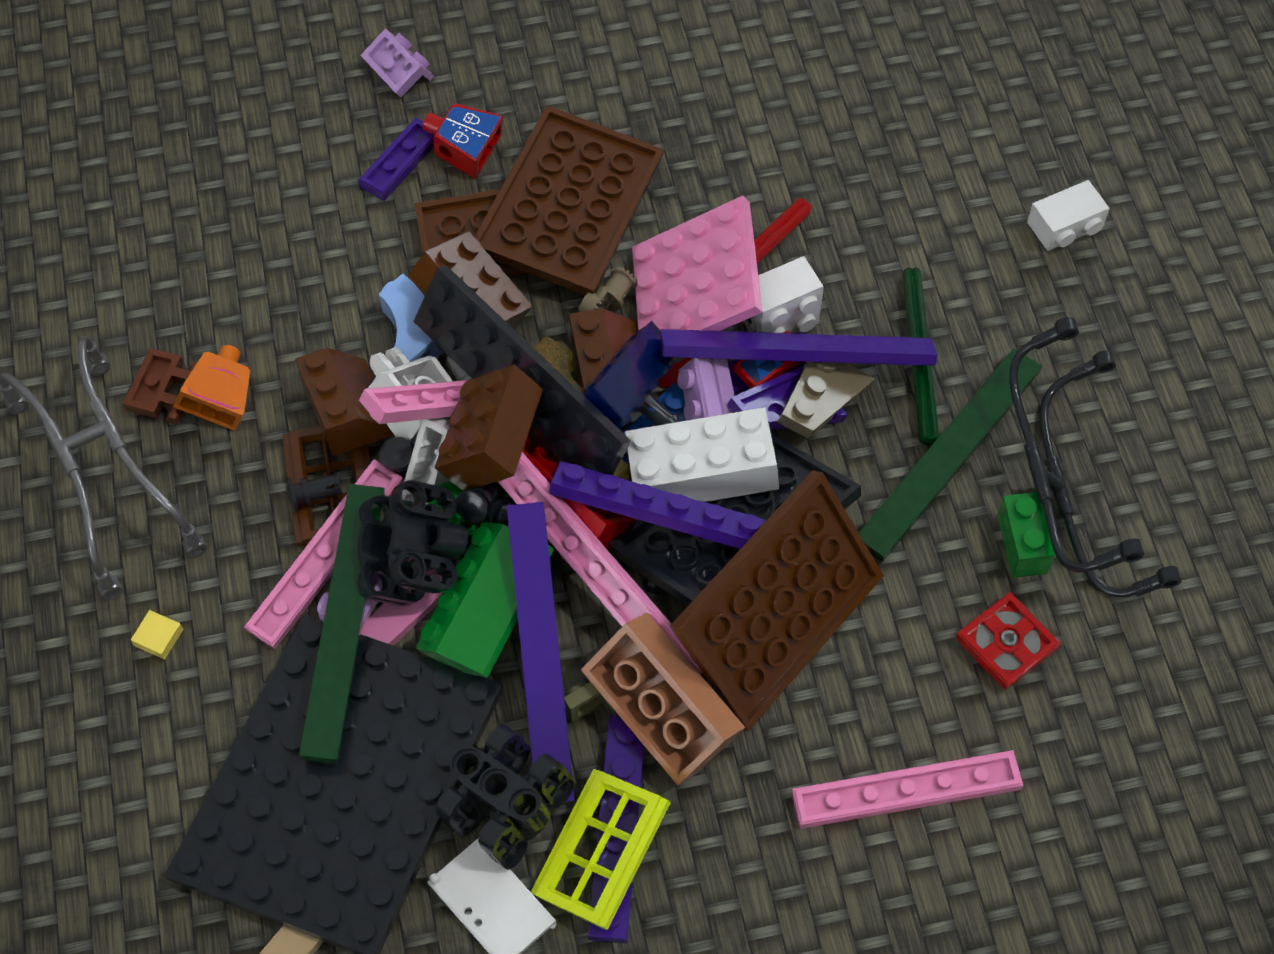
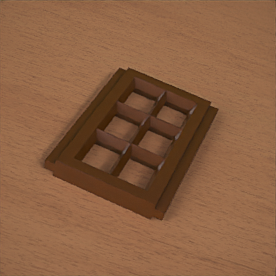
M320 426L282 434L287 476L291 478L292 484L300 483L302 478L308 481L307 474L326 471L327 476L333 475V469L352 466L355 484L371 464L368 444L350 450L351 459L332 462L330 448ZM322 440L325 464L306 467L303 443ZM347 492L342 493V495L311 502L312 505L330 502L331 512L333 513L338 506L337 501L343 500ZM306 503L298 505L299 512L295 513L292 509L297 546H307L319 531V529L314 530L311 505L306 506Z

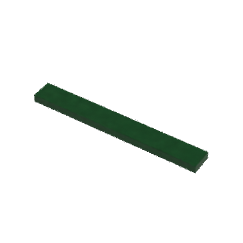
M1013 348L859 531V535L869 552L883 562L1013 406L1009 371L1012 359L1018 351ZM1026 355L1023 357L1018 370L1020 395L1037 377L1042 368V365Z
M349 484L300 746V760L338 764L367 600L360 593L357 584L358 576L362 572L357 547L359 531L362 526L359 518V508L364 501L374 496L385 495V488L357 484ZM373 504L371 508L372 515L376 520L380 521L382 509L378 505Z

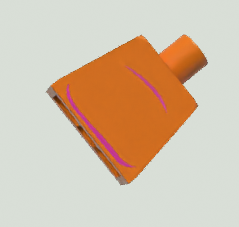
M223 345L218 355L204 352L181 387L173 407L235 431L245 411L250 378V369L237 363L241 354L240 351L234 346Z

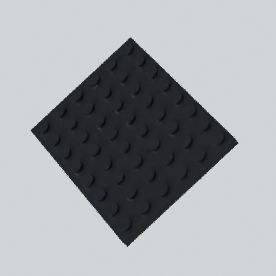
M304 614L168 867L165 877L171 882L352 953L380 954L442 822L436 814L438 800L448 788L455 785L459 786L460 784L450 770V759L460 748L477 747L503 692L502 683L464 673L442 662L360 634L338 764L300 760V746L323 627L322 621Z

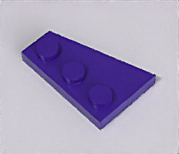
M805 365L731 397L727 404L728 408L732 413L766 408L770 429L787 428L777 421ZM842 408L826 424L841 423L848 414Z

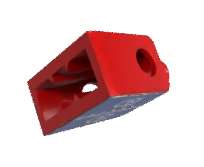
M454 104L445 118L428 113L423 123V130L435 135L434 153L436 156L470 177L477 179L502 136L503 116Z

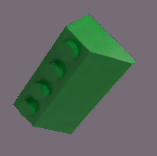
M482 522L481 526L474 532L472 542L465 556L456 565V583L450 589L445 590L439 597L438 606L430 621L423 627L420 635L421 638L415 648L430 659L442 662L459 671L488 678L518 620L509 527L504 524ZM548 545L549 557H551L554 548Z

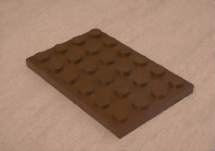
M546 105L474 238L494 261L585 296L587 293L594 294L663 158L664 149Z
M813 470L670 626L716 694L745 726L744 729L749 731L884 575L823 472Z

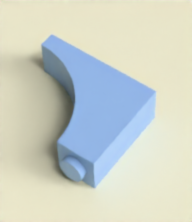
M401 274L394 281L388 282L379 293L383 313L391 320L397 330L394 348H399L409 362L426 356L436 357L437 359L444 351L413 322L424 299L423 293L404 274Z

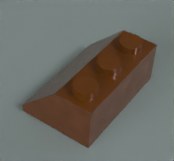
M603 308L569 314L571 338L582 394L587 398H591L592 404L594 406L598 405V408L601 405H604V407L608 406L611 409V417L638 412L636 409L641 403L650 407L644 401L652 391L645 359L640 356L639 332L636 321Z
M325 348L295 358L303 388L333 456L394 435L386 423L379 424L359 401L364 389H367L375 380L365 359L331 348Z

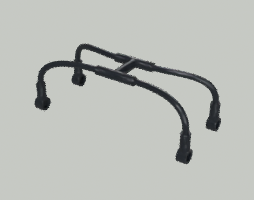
M1064 317L1056 321L1055 327L1033 336L1031 341L1023 345L1016 352L1009 371L1012 401L1025 439L1024 449L1038 501L1043 505L1054 553L1058 561L1066 569L1078 573L1084 572L1098 590L1112 597L1123 598L1134 595L1139 597L1160 588L1176 587L1182 582L1176 566L1161 568L1156 572V575L1133 583L1132 587L1123 589L1113 588L1105 584L1093 570L1098 569L1101 571L1122 562H1134L1142 559L1145 554L1140 539L1125 540L1118 545V548L1094 557L1093 561L1088 562L1072 518L1074 512L1059 459L1055 457L1048 421L1049 407L1053 396L1061 387L1073 380L1078 381L1097 372L1106 373L1116 367V363L1111 351L1105 350L1096 353L1092 360L1071 369L1070 373L1055 381L1045 393L1040 407V430L1047 457L1045 462L1047 470L1044 467L1038 443L1034 441L1023 407L1018 385V370L1023 357L1035 348L1038 350L1058 340H1070L1079 334L1075 318ZM1051 491L1054 493L1060 517L1064 519L1071 545L1079 563L1072 562L1062 548L1051 504L1053 500Z

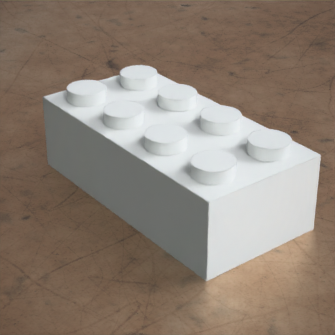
M766 408L625 431V435L631 440L627 449L632 482L646 484L656 489L684 495L702 502L779 489L777 463Z

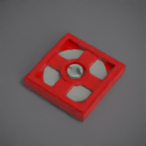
M1011 592L1007 593L961 629L955 637L1005 691L1057 651L1061 645L1050 631Z

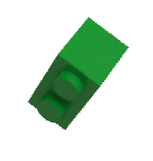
M1037 492L1003 496L997 517L1012 578L1048 574L1055 553L1051 545L1043 507L1038 501Z

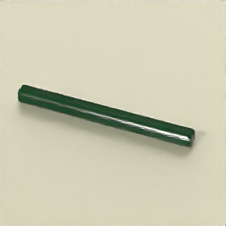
M908 267L904 269L902 276L908 335L911 338H928L921 270L917 267ZM912 365L919 440L922 444H933L939 438L932 366Z

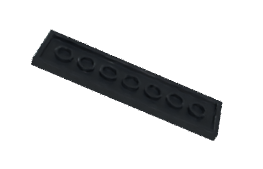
M448 266L437 267L413 322L472 379L513 364L543 389L528 434L558 463L562 461L576 464L586 469L613 475L631 440Z

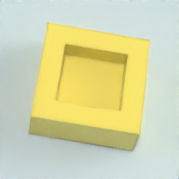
M149 610L131 638V642L135 647L165 660L184 629L180 623Z

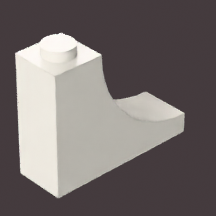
M450 417L423 419L421 421L404 482L414 480L436 486L444 482L452 483L434 468L439 456V447L444 441L450 425ZM404 489L402 491V499L414 502L412 494Z

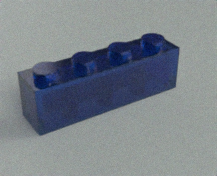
M650 321L633 334L582 392L619 429L632 418L629 412L633 413L646 401L644 396L654 390L660 383L658 379L663 377L673 367L670 362L673 357H664L662 355L661 330L653 321Z

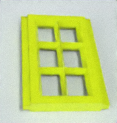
M593 769L531 893L545 902L608 930L671 802L643 788ZM606 790L622 796L608 824L592 817ZM629 799L645 806L632 834L615 827ZM588 825L604 832L590 861L574 854ZM611 835L627 842L614 871L597 864ZM569 861L586 868L572 897L555 890ZM592 872L609 879L595 908L578 901Z

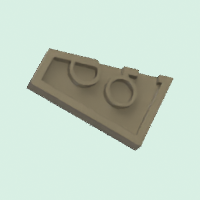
M807 362L777 422L808 439L829 422L844 406L847 407L853 402L855 397L862 391L865 392L871 387L876 378L848 363Z

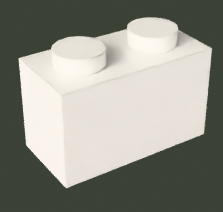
M1087 180L1032 203L1027 223L1046 250L1049 251L1059 246L1066 247L1075 239L1084 235L1098 233L1104 227L1110 208L1091 182Z

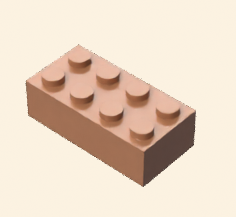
M648 613L626 622L581 669L677 785L697 774L745 728Z

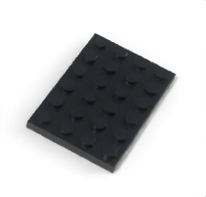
M771 433L777 463L779 489L706 501L705 503L719 505L726 509L768 520L813 470L823 472L844 509L848 508L862 495L861 485ZM642 520L634 522L608 543L610 554L687 606L740 550L736 547Z

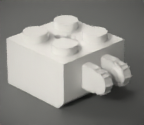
M395 347L386 350L385 355L380 352L372 355L370 358V367L374 371L376 378L367 389L453 382L436 357L426 356L409 362L406 356L402 354V351ZM422 420L386 424L395 437H403L409 440L411 444H414Z

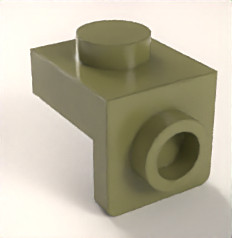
M582 682L573 686L564 697L565 712L571 723L602 705L605 706L610 715L619 716L591 682L587 684Z

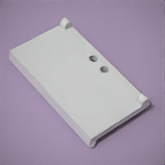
M478 839L437 874H432L427 882L489 954H521L547 930L556 927L557 923L552 915L510 869H504L485 853L479 846Z

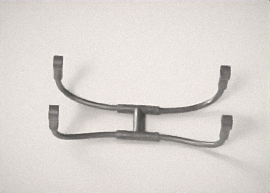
M82 336L79 338L77 345L79 369L84 388L90 400L89 406L98 423L64 438L56 421L51 419L39 400L17 378L8 373H2L0 375V389L5 396L4 402L11 414L17 415L25 412L30 404L42 420L43 429L66 475L71 477L82 512L94 577L98 582L97 588L102 598L108 601L120 596L123 589L117 577L111 576L108 570L102 566L87 493L79 474L80 468L71 451L105 435L113 452L119 455L130 473L179 524L184 538L182 545L187 555L191 558L201 556L207 551L208 546L203 536L196 532L194 526L189 524L182 513L151 483L126 451L127 445L103 400L98 398L89 372L90 370L94 376L103 375L110 370V363L105 354L99 351L95 342L91 341L87 336Z

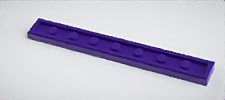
M661 329L660 336L662 355L664 357L934 366L938 356L931 338Z
M544 502L507 505L532 763L543 754H549L562 763L572 776ZM574 790L567 801H575Z

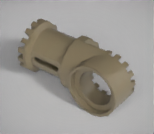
M620 266L613 268L610 273L611 277L604 286L599 287L594 294H586L579 306L578 312L602 308L605 310L621 309L624 297L630 290L635 289L637 278L632 277L633 274H629L630 271L628 269L625 272L624 267L622 269Z

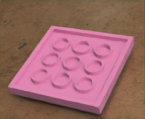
M743 195L632 247L634 277L637 278L635 291L640 356L647 361L662 356L661 329L720 331L763 312L750 202Z

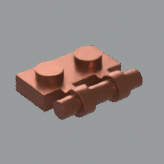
M149 348L122 403L125 410L157 419L162 407L170 410L166 420L173 425H178L182 415H186L187 412L176 409L173 406L181 387L194 369L197 361L192 362L189 370L182 369L183 360L181 356ZM174 382L182 384L177 395L169 394Z

